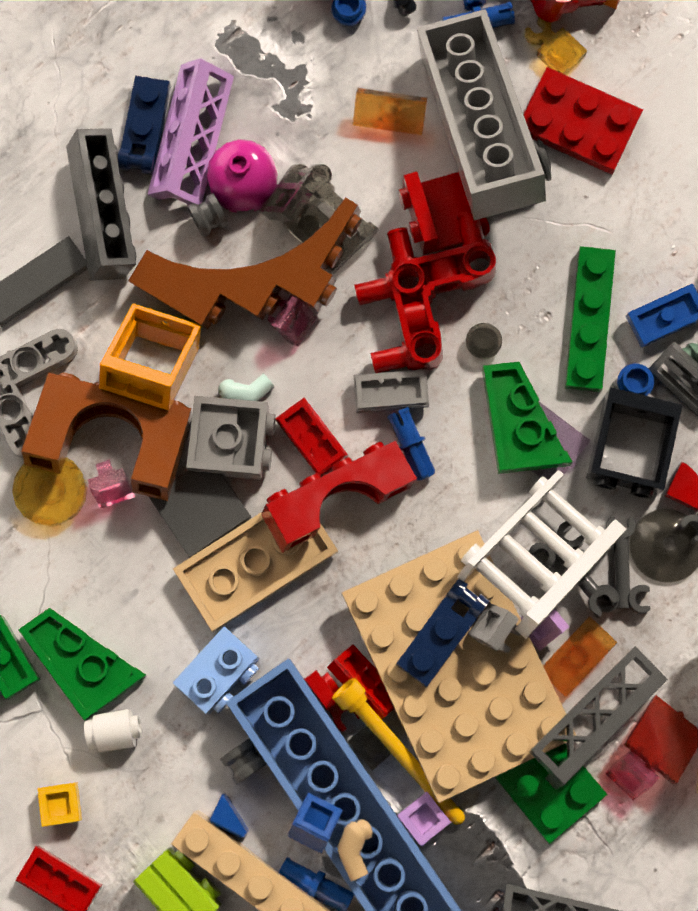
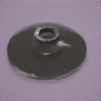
M660 509L648 513L637 522L636 529L630 536V554L636 567L648 578L664 583L677 582L685 579L697 569L698 543L692 544L690 542L697 533L696 528L691 524H687L680 531L676 528L678 522L687 516L686 514L672 509ZM667 537L675 541V549L672 551L666 550L663 546V540Z

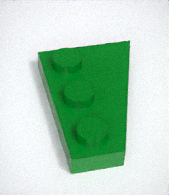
M520 362L483 365L482 375L498 474L571 466L573 461L568 452L564 451L556 436L557 431L552 422L548 421L539 404L540 399Z
M48 608L18 629L84 722L146 677V674L118 657L116 653L105 648L51 608Z

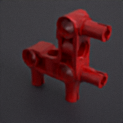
M471 210L457 215L464 244L458 248L417 258L414 257L406 227L388 231L387 236L393 258L390 271L385 273L386 277L354 285L359 306L389 298L395 301L405 341L402 342V346L370 353L375 373L408 367V370H432L436 368L442 361L443 348L439 324L434 321L430 304L433 303L432 299L436 298V294L460 288L463 291L477 288L489 283L496 274V256L493 252L492 244L487 239H484L480 220H474ZM482 258L489 262V267L483 271H475L470 267L471 263L476 259ZM414 276L419 279V282L414 288L405 289L400 286L403 278ZM429 343L436 348L435 353L429 358H422L416 354L417 349L422 344Z

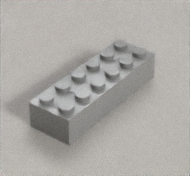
M486 9L417 27L421 58L474 220L545 202V174Z

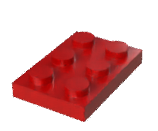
M546 67L523 115L533 140L537 141L540 139L548 147L613 175L643 109Z

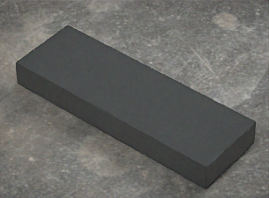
M70 236L0 281L1 327L88 270L86 259Z

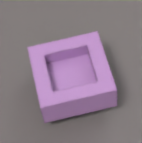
M554 609L529 637L531 642L540 651L568 629L569 625Z
M428 792L423 793L397 814L420 846L424 845L451 823Z

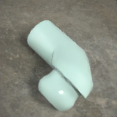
M262 374L249 385L226 379L220 383L218 392L221 398L259 401L274 388V385L265 374Z

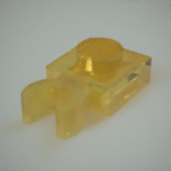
M538 17L536 24L542 28L543 31L541 33H535L529 27L525 28L524 38L532 45L541 46L536 56L553 70L566 75L586 56L587 50L563 27L554 33L551 30V23Z

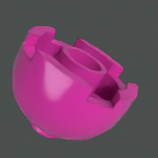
M238 139L227 142L214 152L209 161L207 181L211 194L215 195L221 207L231 212L237 213V211L252 209L254 211L260 210L271 201L277 190L278 172L274 159L262 145L252 140Z

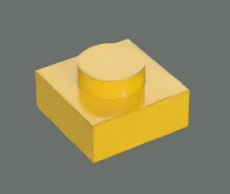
M78 782L37 788L42 827L82 820Z

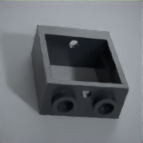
M610 387L604 397L586 478L595 480L594 485L600 488L615 490L616 486L631 489L630 494L637 497L651 499L653 495L658 496L665 489L683 404ZM613 412L664 424L652 480L600 468Z

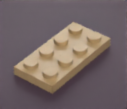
M261 513L174 567L173 570L211 631L215 632L337 554L338 550L320 523V529L315 537L282 553Z

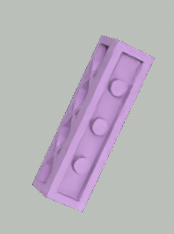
M201 58L181 64L147 195L158 200L173 197L188 205L202 203L207 185L209 161L216 150L234 79L233 75ZM209 75L221 81L218 95L213 98L207 86ZM204 107L207 108L211 117L210 126L205 130L198 118L200 109ZM198 139L203 154L201 160L195 163L190 148L192 142ZM190 172L195 184L192 195L180 190L183 175Z

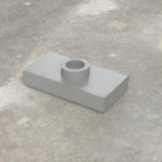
M426 369L353 375L356 413L401 410L409 407V409L429 407Z

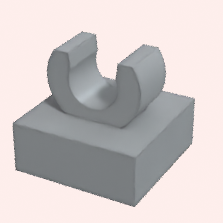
M488 603L468 634L483 645L497 651L501 650L509 653L511 649L505 645L504 641L510 632L518 636L521 635L515 630L517 626L515 624L519 618L507 609Z

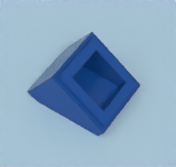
M308 792L292 823L288 837L316 852L323 853L343 810Z
M226 793L222 794L210 818V823L240 838L247 836L249 832L248 827Z

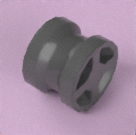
M213 193L206 196L204 202L200 204L192 203L187 206L203 238L209 236L211 230L216 227L224 228L229 225Z
M250 738L220 759L224 766H228L232 770L233 780L236 785L267 764L263 757L259 756L255 751V745Z

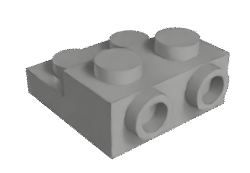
M194 396L186 464L187 470L225 474L226 477L262 480L263 471L270 472L272 450L265 449L267 435L274 436L276 415L269 413L268 402Z

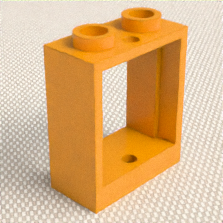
M132 303L100 363L99 388L169 411L199 350L201 325ZM136 336L182 351L171 374L124 360Z

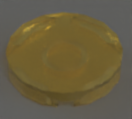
M66 457L61 474L23 464L14 477L12 493L15 505L24 517L38 525L54 527L67 522L69 519L71 520L79 514L86 501L87 484L77 464Z

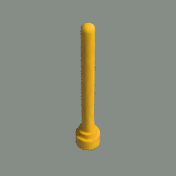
M352 678L344 683L335 692L332 699L342 710L347 709L350 713L355 712L425 792L429 793L448 819L455 825H461L465 821L463 811L451 798L440 803L437 802L419 761L366 702L367 696L364 694L365 688L356 678Z

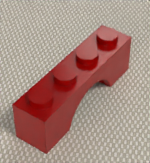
M393 441L385 446L382 442H378L364 450L363 457L352 461L351 457L345 458L331 467L332 472L320 477L319 473H315L299 483L300 488L290 493L283 489L266 499L268 503L265 505L261 515L281 552L283 553L315 537L320 529L319 515L321 504L328 497L336 493L345 491L358 492L380 504L410 489L417 480V477L397 442Z

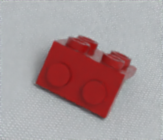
M417 171L403 175V188L398 189L399 198L403 210L409 209L412 222L408 223L410 234L414 243L419 242L422 254L425 255L463 244L457 215L471 209L459 172L424 182L420 181ZM487 217L479 219L484 238L488 236L490 231Z

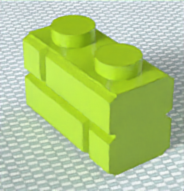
M172 847L166 849L133 881L158 911H216L222 905L217 899L221 892L207 877L201 881L191 870L195 863L179 850L175 852Z

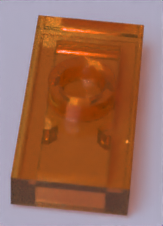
M357 88L353 126L422 135L428 98Z
M589 616L543 664L552 685L564 697H567L616 645L617 641Z

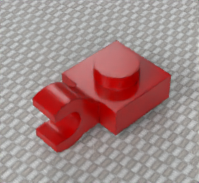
M315 670L304 680L330 712L336 727L344 732L347 728L341 721V715L348 710H342L332 699L339 686L328 672L321 676Z

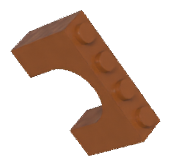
M48 372L21 450L24 464L61 474L71 441L75 433L85 423L101 417L119 418L131 424L142 438L141 448L131 477L132 492L168 501L191 426V408L186 407L182 402L174 400L168 411L100 389L99 382L93 384L81 381L78 377L69 373L57 375Z

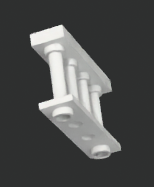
M559 470L549 480L542 476L528 492L532 497L481 548L475 544L463 556L461 562L465 566L457 577L465 581L476 569L521 610L518 613L524 618L516 626L515 630L525 639L533 633L626 530L616 519L605 530L600 525L596 528L553 489L564 475ZM544 501L587 539L585 543L589 545V548L584 553L579 548L575 551L535 516L532 511ZM521 523L565 561L563 565L568 570L562 576L558 572L553 574L510 536ZM498 546L543 585L541 589L546 594L540 600L535 596L529 597L487 559Z

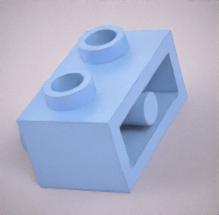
M224 626L175 679L173 684L205 714H210L213 710L219 714L227 706L226 701L233 697L229 692L239 681L245 685L257 673L259 668L255 664L260 658Z

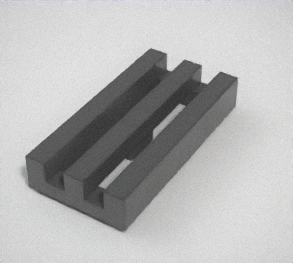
M673 342L648 369L666 388L698 416V400L661 367L664 363L688 388H691L698 395V382L670 356L672 355L697 380L698 363L676 342Z

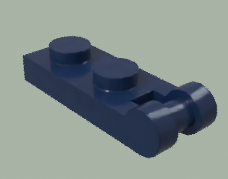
M135 76L121 149L118 152L119 170L140 169L143 174L153 175L171 90L170 81ZM134 148L145 150L143 155L133 154Z
M458 578L396 663L399 668L426 688L490 601L482 594L478 597L466 588L468 584ZM457 600L469 608L464 617L451 609Z

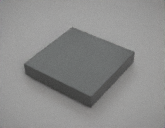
M187 471L174 480L168 501L149 497L189 558L252 518L223 474Z

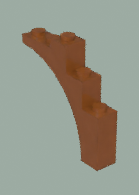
M345 197L331 218L309 239L281 256L252 266L233 269L196 268L169 261L146 250L128 282L206 329H209L211 324L216 325L220 321L226 310V306L223 305L226 299L263 321L266 314L271 316L277 309L281 301V297L278 295L281 290L318 311L321 305H329L337 291V288L334 286L336 279L326 270L328 266L334 268L343 253V249L340 246L346 236L352 237L359 228L362 218L359 217L361 210L358 204Z

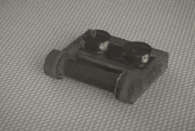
M304 164L292 165L259 212L269 220L294 222L295 219L299 220L307 212L310 206L308 200L317 187L325 186L331 181L332 173L330 168L324 164H315L311 168Z
M328 180L319 185L282 222L283 226L300 243L309 239L329 220L318 208L321 203L326 202L336 211L343 201L335 192L336 187ZM362 218L361 224L356 231L357 233L351 239L346 236L340 246L343 249V253L334 268L329 266L327 268L333 275L364 244L368 243L376 235L378 228L371 221L367 223Z

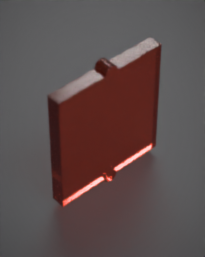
M656 695L650 701L624 743V746L645 762L646 768H653L671 784L675 785L698 748V728L684 718L682 711L677 712Z

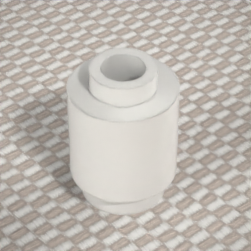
M131 709L97 714L93 716V719L85 720L84 733L87 747L89 750L97 749L99 753L135 747L136 739L142 738V726L139 715L133 716Z

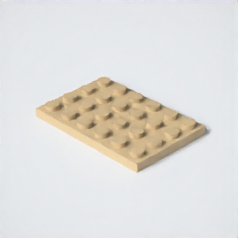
M478 530L342 592L350 614L438 803L533 759L534 757L529 751L566 715L530 637L525 639L522 635L518 636L510 632L504 641L505 645L511 649L509 653L501 650L497 651L477 642L468 634L476 621L427 688L396 665L458 580L457 577L465 566L461 562L463 556L475 544L480 548L484 545ZM489 555V556L487 557V559H488L492 564H494V563H493V560H492V558H491V556ZM475 569L464 581L468 584L466 588L478 597L482 594L490 600L489 603L509 610L519 618L515 624L518 625L521 619L513 602ZM458 600L451 608L462 617L469 610L468 607ZM567 726L558 735H567ZM551 741L542 751L545 753L567 741Z

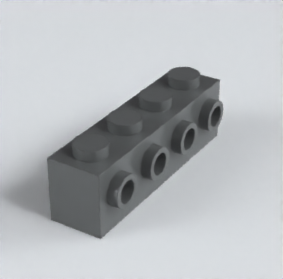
M76 129L66 146L89 280L124 279L136 265V250L131 238L130 217L126 210L124 184L120 178L118 151L116 145H114L112 129Z

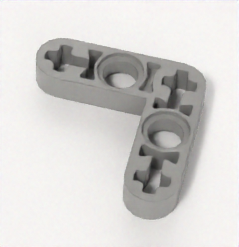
M64 329L51 330L0 356V375H4L0 378V383L7 392L0 395V429L10 449L22 459V447H18L23 442L16 429L12 430L11 433L9 429L22 426L27 434L33 415L19 388L48 374V372L50 373L75 358L78 352L77 341L70 332ZM61 339L64 343L69 342L65 345L66 352L60 355L57 350L46 354L51 360L47 363L43 355L38 351V348L42 346L46 353L55 349V341ZM26 354H33L38 360L36 368L30 372H23L18 366L19 360ZM11 401L19 403L21 410L17 418L6 420L2 417V408L6 403Z

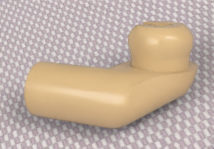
M365 820L350 822L344 828L337 847L350 881L368 874L360 855L365 840L372 837V827Z

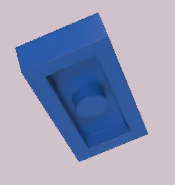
M693 283L627 313L625 317L641 348L698 323V292Z

